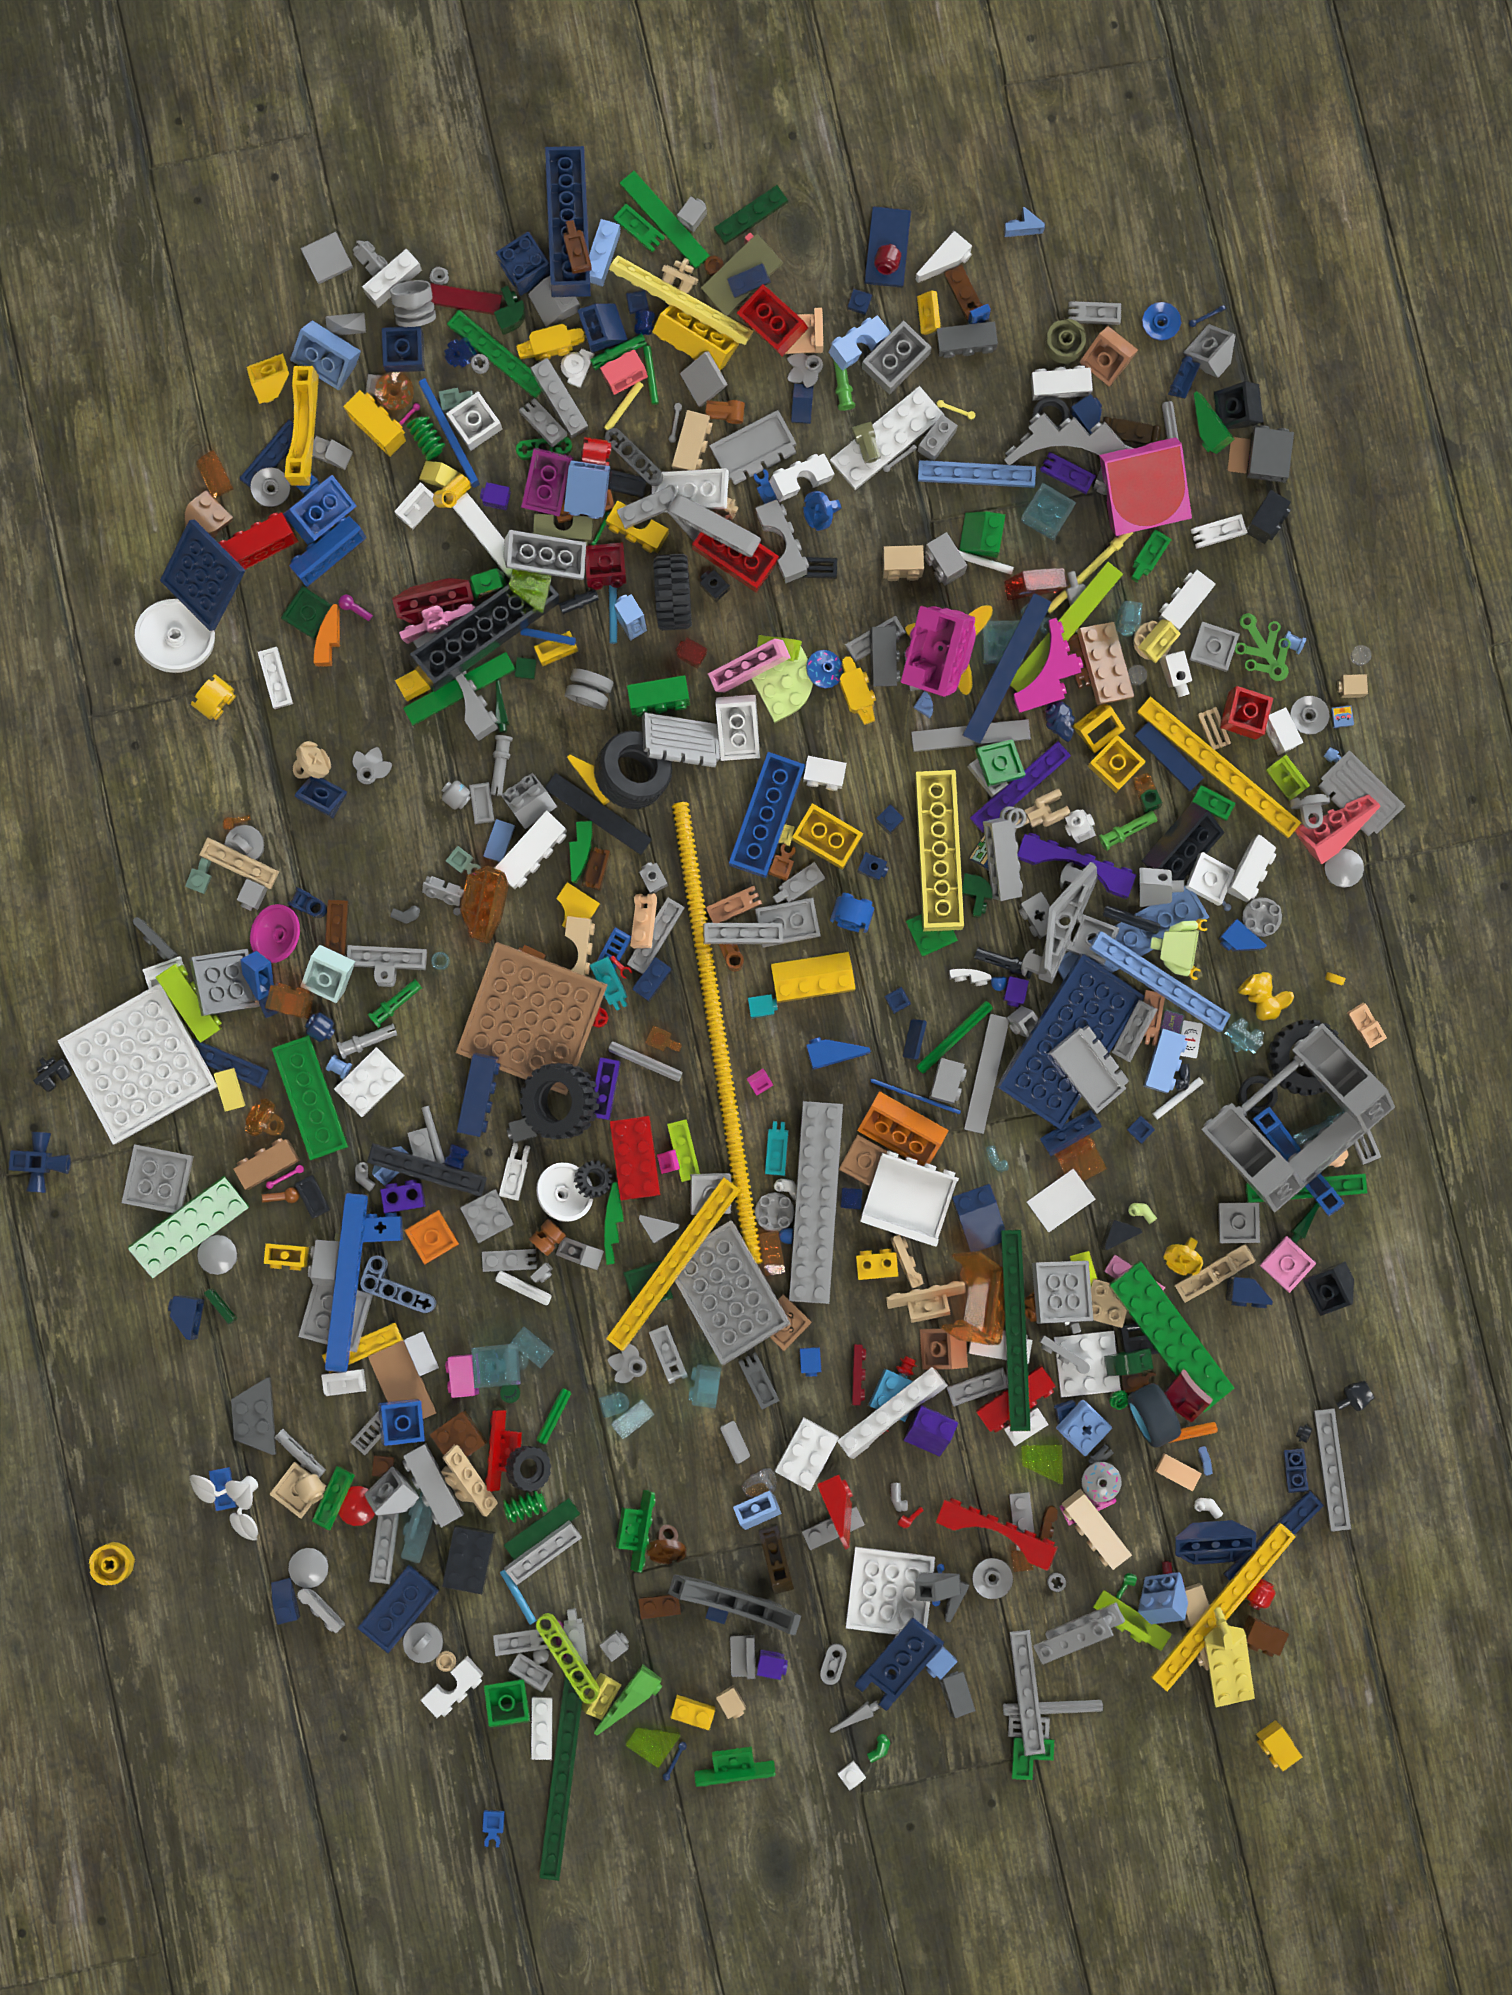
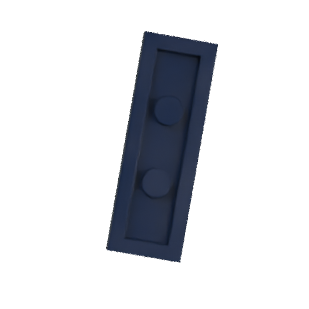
M1090 1109L1064 1124L1061 1130L1057 1128L1040 1138V1141L1051 1157L1102 1126Z

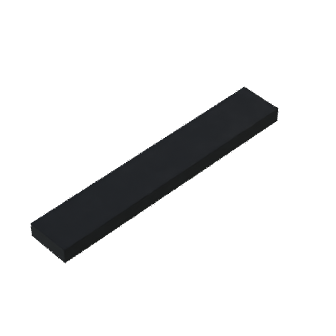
M557 773L554 774L545 787L546 791L639 855L642 856L651 843L652 838Z
M372 1143L367 1159L369 1164L480 1197L487 1177L375 1143Z

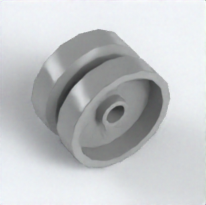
M573 669L570 680L574 684L567 686L565 697L585 706L605 709L608 698L604 694L611 692L614 682L594 672Z

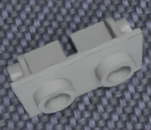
M357 241L359 245L353 248L354 256L363 265L369 261L365 268L374 277L388 263L382 256L376 254L375 248L370 242Z
M434 876L426 878V881L423 882L422 893H425L430 898L443 900L449 905H460V897L462 898L464 890L461 889L462 887L448 883L447 887L444 888V880Z

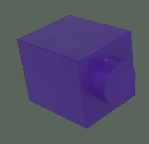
M486 482V487H482L480 499H482L484 506L507 511L511 491L509 487Z
M1009 976L1003 1001L1007 1002V1005L1018 1008L1019 1005H1023L1029 981Z

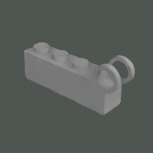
M1007 806L1002 809L1000 818L983 821L990 884L993 893L992 899L999 901L1022 897L1023 884L1019 874L1021 867L1017 857L1018 844L1015 840L1016 828H1020L1025 824L1026 813L1020 808ZM1010 810L1007 814V819H1004L1006 811ZM1020 812L1022 815V820L1019 824L1015 825L1019 820ZM1014 813V814H1015V818H1014V820L1012 821V820H1011V817H1012V814Z

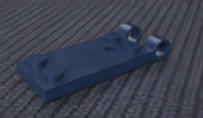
M912 1617L870 1667L858 1678L854 1686L863 1692L871 1682L885 1692L878 1705L887 1711L940 1650L944 1642ZM889 1669H894L896 1674H891Z

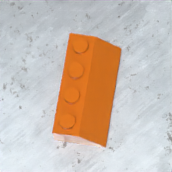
M879 1091L857 1131L905 1158L909 1157L918 1160V1165L925 1166V1163H931L949 1130Z

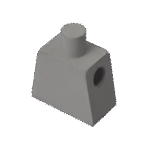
M1139 868L1140 907L1171 903L1172 892H1184V880L1172 881V871Z

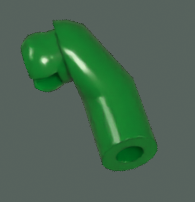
M885 1734L877 1737V1749L867 1754L871 1763L886 1756L888 1753L890 1740Z

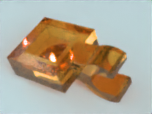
M654 1025L645 1043L663 1052L666 1047L680 1052L682 1044L670 1039L672 1033Z

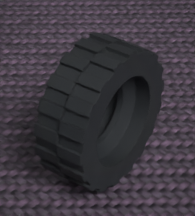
M524 1445L516 1448L515 1451L510 1453L505 1465V1474L508 1477L509 1483L515 1488L530 1492L532 1490H539L540 1487L542 1488L549 1480L548 1478L551 1474L550 1458L547 1456V1453L540 1448ZM525 1459H533L537 1467L536 1472L531 1478H524L520 1473V1466Z

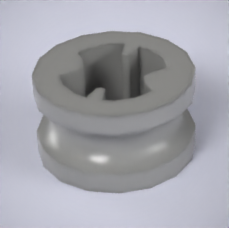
M477 354L472 358L471 365L476 373L483 374L489 369V361L485 355ZM478 360H481L483 363H485L483 364L482 368H479L478 365H475V363L478 364Z
M1052 1573L1048 1577L1047 1583L1051 1590L1060 1592L1065 1588L1066 1580L1060 1573ZM1056 1577H1060L1059 1580L1062 1582L1060 1587L1059 1585H1057L1058 1588L1054 1587V1584L1051 1582L1053 1578L1056 1580Z

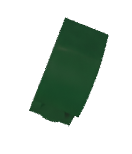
M508 286L501 288L507 307L494 312L503 335L518 329L523 324L526 315L523 300L518 302L514 290L510 292Z
M964 874L962 895L975 898L972 917L980 918L981 914L986 912L987 903L984 902V899L992 900V888L984 878L977 875Z
M1150 1349L1119 1352L1104 1356L1107 1376L1129 1375L1153 1369Z

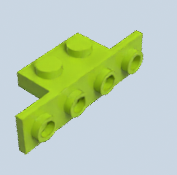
M1103 1590L1093 1607L1099 1610L1116 1602L1125 1621L1115 1627L1122 1632L1125 1629L1131 1633L1130 1637L1140 1643L1143 1640L1162 1651L1172 1634L1157 1624H1150L1139 1612Z

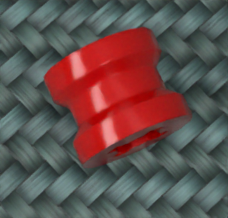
M600 1007L593 1024L597 1028L605 1026L608 1022L607 1012Z

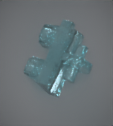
M1243 1018L1234 1022L1226 1030L1225 1034L1232 1038L1230 1041L1236 1045L1233 1049L1235 1052H1238L1241 1048L1245 1052L1250 1050L1255 1053L1264 1043L1262 1041L1264 1033L1259 1029H1254L1252 1033L1245 1030L1248 1022Z

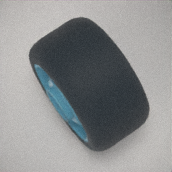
M1148 1384L1128 1396L1127 1400L1131 1414L1140 1432L1152 1447H1161L1180 1436L1181 1427L1177 1415L1158 1385Z

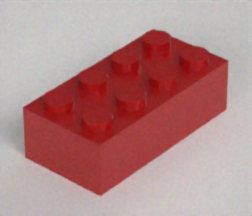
M281 512L279 514L273 513L264 522H256L250 526V529L244 532L239 531L233 535V538L227 541L222 540L218 543L246 570L299 541L289 522Z
M700 532L692 544V550L756 593L779 560L778 555L760 543L753 556L748 557L703 532Z
M650 1116L610 1121L620 1200L661 1195Z

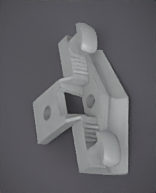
M1073 862L1068 863L1064 867L1059 884L1061 889H1064L1066 884L1069 886L1049 907L1047 938L1043 956L1036 955L1035 949L1029 950L1023 958L1021 965L1023 976L1026 975L1027 971L1038 974L1039 979L1052 984L1066 951L1078 956L1082 953L1097 963L1105 964L1106 959L1089 949L1091 943L1088 942V938L1092 935L1096 936L1098 932L1102 931L1115 940L1119 928L1083 914L1098 880L1097 867L1094 863L1090 862L1083 871L1074 868ZM1063 917H1067L1071 920L1070 923L1066 926H1063L1059 923L1060 919ZM1077 922L1080 926L1073 942H1071V932Z

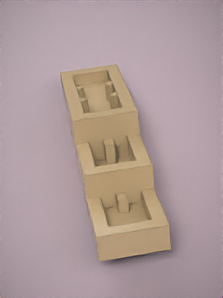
M1245 1243L1202 1268L1197 1275L1189 1276L1177 1283L1175 1287L1183 1301L1187 1302L1218 1285L1256 1260Z

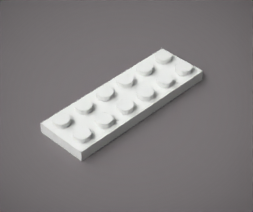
M919 386L873 424L876 436L875 441L881 459L872 463H864L859 444H856L854 439L831 458L830 462L851 487L856 490L880 471L884 465L892 461L931 429L939 417L944 414Z

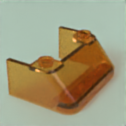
M980 1251L952 1254V1258L962 1264L960 1271L961 1279L969 1285L964 1320H957L954 1324L942 1325L941 1329L961 1341L990 1346L999 1345L1002 1341L1005 1320L1002 1267Z

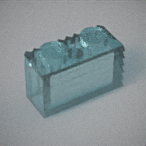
M1124 601L1118 610L1119 617L1117 622V631L1121 632V635L1132 636V634L1137 632L1141 623L1143 603Z

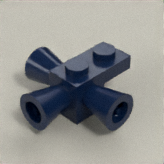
M31 1132L33 1152L10 1150L9 1170L31 1172L26 1191L46 1193L44 1173H50V1170L68 1174L71 1166L70 1155L52 1157V1153H46L51 1133Z

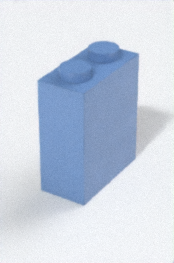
M571 460L568 469L564 511L574 516L584 514L594 519L603 517L606 507L610 466Z

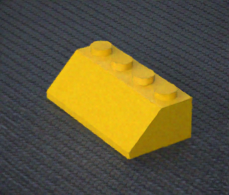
M669 305L660 314L652 332L661 340L672 344L677 350L690 355L694 360L699 358L704 352L709 351L719 370L727 364L740 344L735 342L733 338L719 333L715 328L701 323L699 319L683 313L681 309Z
M849 952L771 964L777 1003L855 991Z

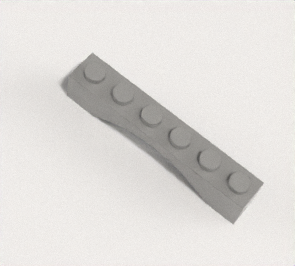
M427 632L413 642L419 648L435 637L437 633L430 634ZM464 671L455 677L465 699L466 711L464 721L479 741L498 729L495 724L498 720L492 711L488 712L486 710V701L482 695H476L474 691L477 688L471 679L467 681L464 676L467 672Z

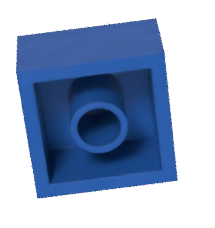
M411 1399L378 1403L381 1443L384 1446L425 1441L421 1400Z

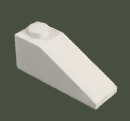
M954 231L918 271L915 280L919 283L951 270L962 262L966 263L972 255L970 253L972 245Z

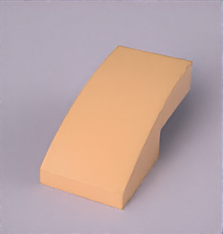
M1362 1003L1347 1012L1353 1025L1369 1048L1387 1038L1378 1021L1372 1016L1366 1003Z
M1165 1453L1155 1469L1159 1474L1191 1491L1194 1490L1202 1474Z

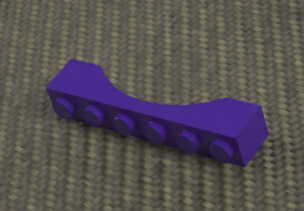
M1033 833L1023 836L1017 852L1018 860L1031 865L1048 861L1073 862L1083 868L1092 862L1097 867V879L1103 884L1108 893L1124 899L1129 897L1136 877L1135 874H1132L1133 871L1131 869L1113 867L1114 863L1103 860V862L1097 861L1095 856L1087 853L1083 856L1078 854L1074 848L1066 846L1064 849L1058 846L1059 843L1052 840L1045 842L1040 840V836Z

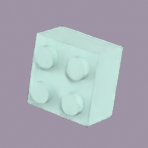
M319 945L311 955L300 987L337 1003L345 992L355 961Z

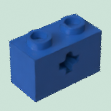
M385 1213V1217L377 1218V1214H366L363 1242L403 1240L402 1216L397 1217V1213ZM381 1222L382 1225H386V1229H384L382 1233L381 1230H377V1226H379Z

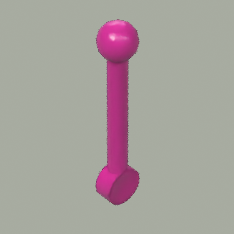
M415 403L399 424L402 426L415 411L420 409V405Z
M298 1165L295 1170L274 1181H268L266 1187L271 1189L282 1180L296 1173H302L304 1167Z

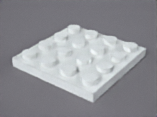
M855 1547L846 1628L898 1634L899 1629H902L912 1617L927 1628L930 1601H916L915 1581L920 1573H933L935 1556Z

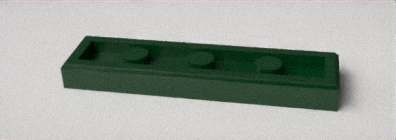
M568 1498L509 1540L504 1546L515 1560L581 1513L572 1500Z

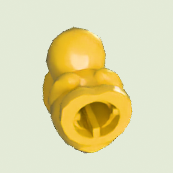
M1268 972L1252 974L1237 990L1239 994L1249 995L1248 1000L1250 1002L1257 1003L1256 1016L1262 1021L1276 1019L1280 1015L1281 1010L1287 1008L1294 999L1293 992L1283 991L1275 997L1272 996V975Z

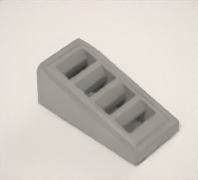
M379 1411L351 1441L364 1455L381 1438V1432L378 1435L370 1427L372 1425L380 1432ZM366 1431L374 1440L370 1439L364 1432ZM360 1437L369 1444L368 1447L359 1440Z

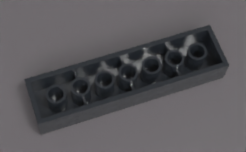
M527 571L410 653V664L433 692H436L556 607L559 603V594L541 573Z

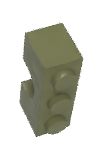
M534 514L533 534L586 542V546L593 542V518L573 516L572 526L568 530L561 531L555 527L554 515Z

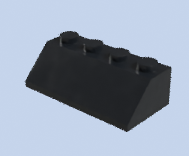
M1192 802L1141 861L1147 868L1172 871V881L1184 880L1192 871L1198 854L1201 852L1207 854L1225 832L1208 810Z

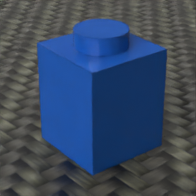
M820 1347L800 1348L801 1373H805V1377L817 1376V1372H821Z

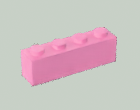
M773 639L708 673L715 691L725 693L791 657L784 641Z

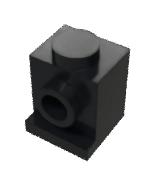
M708 570L700 577L702 580L700 586L715 602L719 601L730 591V585L715 570L712 572ZM712 580L717 581V585L711 586L710 582Z

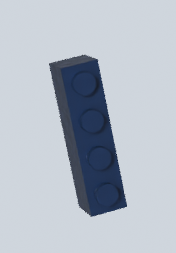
M479 1053L473 1054L457 1132L481 1137L483 1132L486 1133L489 1121L485 1120L487 1113L490 1114L493 1102H490L491 1094L495 1093L497 1085L494 1082V1077L499 1074L501 1063H498L497 1057Z

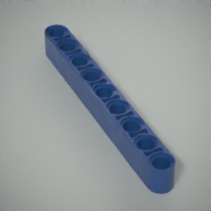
M347 1193L345 1197L325 1363L327 1371L346 1373L348 1369L368 1202L367 1195Z

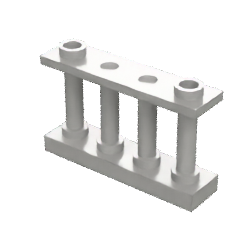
M1115 1602L1048 1630L1045 1633L1047 1640L1035 1644L1033 1647L1043 1665L1113 1636L1111 1628L1124 1623L1125 1619Z

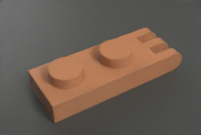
M751 886L706 907L712 922L722 923L761 905V900L754 903L752 901L759 897L758 893L751 896L749 894L756 890L755 886Z
M1145 990L1143 1002L1158 1009L1144 1035L1146 1036L1145 1044L1149 1045L1150 1037H1152V1046H1157L1165 997L1157 992Z

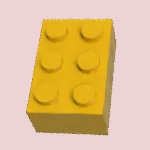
M359 390L343 406L348 417L389 457L406 442L405 432L402 430L403 427L395 419L391 421L388 412L382 406L378 408L375 400L369 393L364 394Z
M812 803L792 836V840L843 870L863 837V833Z

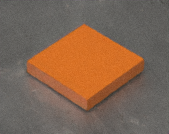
M440 1210L404 1230L424 1265L459 1245Z

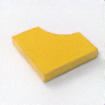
M568 882L556 898L565 910V919L562 924L564 928H566L567 916L591 919L600 906V903Z

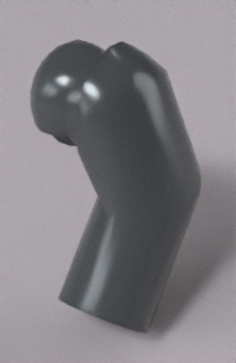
M411 906L410 909L402 912L394 908L390 917L403 923H410L419 917L420 909L417 906Z

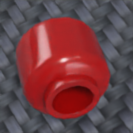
M1260 1579L1246 1596L1250 1601L1249 1605L1256 1610H1260V1608L1267 1609L1276 1595L1273 1589L1274 1585L1264 1579Z

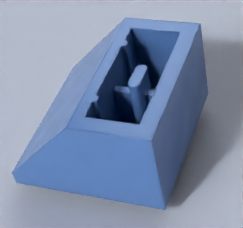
M1177 1572L1145 1577L1138 1612L1150 1624L1185 1620L1188 1599L1181 1574Z

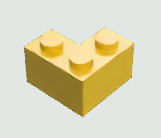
M1276 1720L1256 1734L1259 1738L1257 1741L1258 1745L1266 1755H1271L1268 1759L1275 1769L1279 1767L1284 1771L1302 1758L1291 1738Z

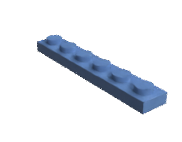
M919 460L918 482L1035 487V466Z

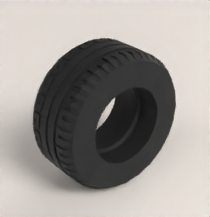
M625 731L610 738L599 752L594 764V777L599 790L610 802L626 809H641L653 804L668 787L672 778V762L664 760V754L662 759L648 758L647 752L643 751V732L641 733L640 731ZM630 757L638 760L648 773V782L635 783L628 780L619 769L618 759Z

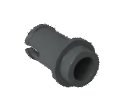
M1104 1444L1094 1456H1090L1088 1462L1091 1465L1096 1462H1105L1114 1452L1110 1449L1104 1455V1452L1109 1448Z

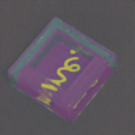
M1165 1010L1160 1029L1180 1034L1185 1015Z

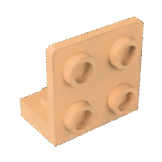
M814 308V314H797L806 323L808 330L785 354L823 353L822 308Z

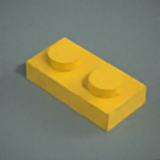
M931 290L917 296L921 334L924 335L937 331V328H941L937 292Z

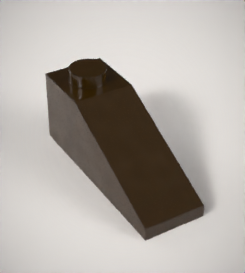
M778 1526L760 1530L759 1535L774 1593L779 1594L794 1590Z

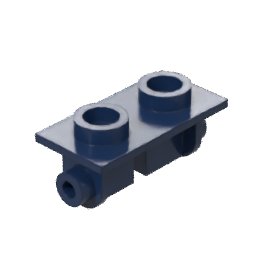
M1185 356L1181 360L1182 364L1173 384L1170 385L1171 389L1168 395L1185 399L1201 364L1193 362L1191 357Z

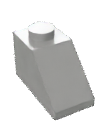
M565 1237L559 1244L556 1255L597 1270L604 1251Z

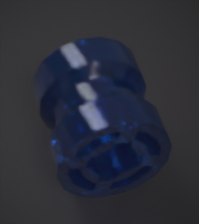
M647 310L636 311L635 318L637 323L634 325V332L637 334L642 333L643 335L653 334L654 327L651 324L655 320V313Z
M451 1144L449 1148L450 1154L446 1157L444 1163L463 1170L464 1159L468 1157L469 1150Z

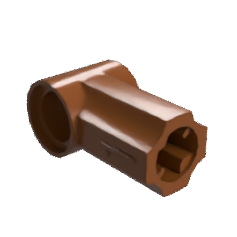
M707 400L706 415H709L710 419L726 420V422L731 424H742L745 403L738 400H730L728 402Z
M718 944L726 961L727 968L734 972L741 970L744 958L738 945ZM732 957H737L741 962L739 965L733 966L729 960Z

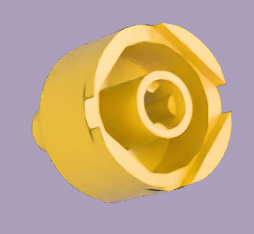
M215 674L212 676L214 680H208L195 695L197 698L196 703L191 702V705L209 720L213 718L217 720L224 712L222 710L226 703L230 705L236 697L234 689Z
M111 1542L96 1549L89 1560L90 1574L99 1584L115 1585L125 1580L131 1574L135 1562L134 1556L130 1549L121 1543ZM111 1560L114 1561V1563H113L114 1567H112V1568L109 1566V1565H110V1562H109V1561H111Z

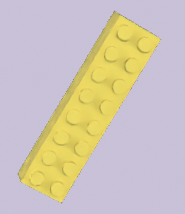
M956 771L916 772L915 791L923 931L962 930L964 927Z

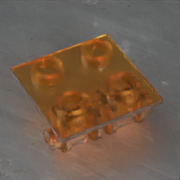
M1089 1135L1054 1154L1065 1174L1074 1169L1082 1181L1107 1169L1095 1147V1142Z

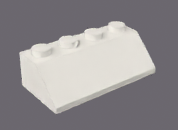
M546 810L494 868V871L513 889L521 888L527 881V875L530 872L534 873L540 867L539 862L543 858L547 859L554 851L552 847L556 843L560 844L566 838V828Z

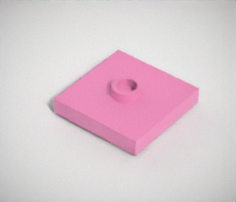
M1285 1236L1259 1266L1290 1293L1316 1263L1292 1240Z

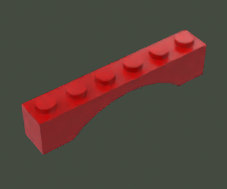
M956 1499L944 1500L935 1523L952 1530L982 1527L997 1531L1013 1541L1024 1553L1030 1564L1047 1571L1050 1569L1058 1547L1054 1546V1541L1043 1538V1541L1035 1538L1036 1534L1031 1531L1025 1530L1023 1533L1016 1530L1018 1526L1010 1522L1002 1524L998 1522V1517L988 1514L987 1517L979 1514L980 1510L975 1507L969 1506L967 1509L961 1506L962 1502Z

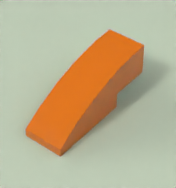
M337 604L332 605L321 624L314 649V664L316 666H332V647H340V608Z

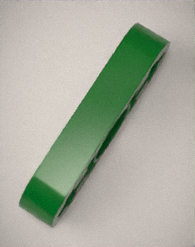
M565 437L555 447L561 446V442H565L569 446L564 451L561 447L555 448V453L569 455L572 452V442L568 437ZM544 438L521 441L516 446L517 456L522 460H531L533 450H529L526 455H523V452L520 451L523 450V446H526L527 449H533L532 445H535V448L539 449L541 444H548V442ZM550 446L549 451L553 452V447Z

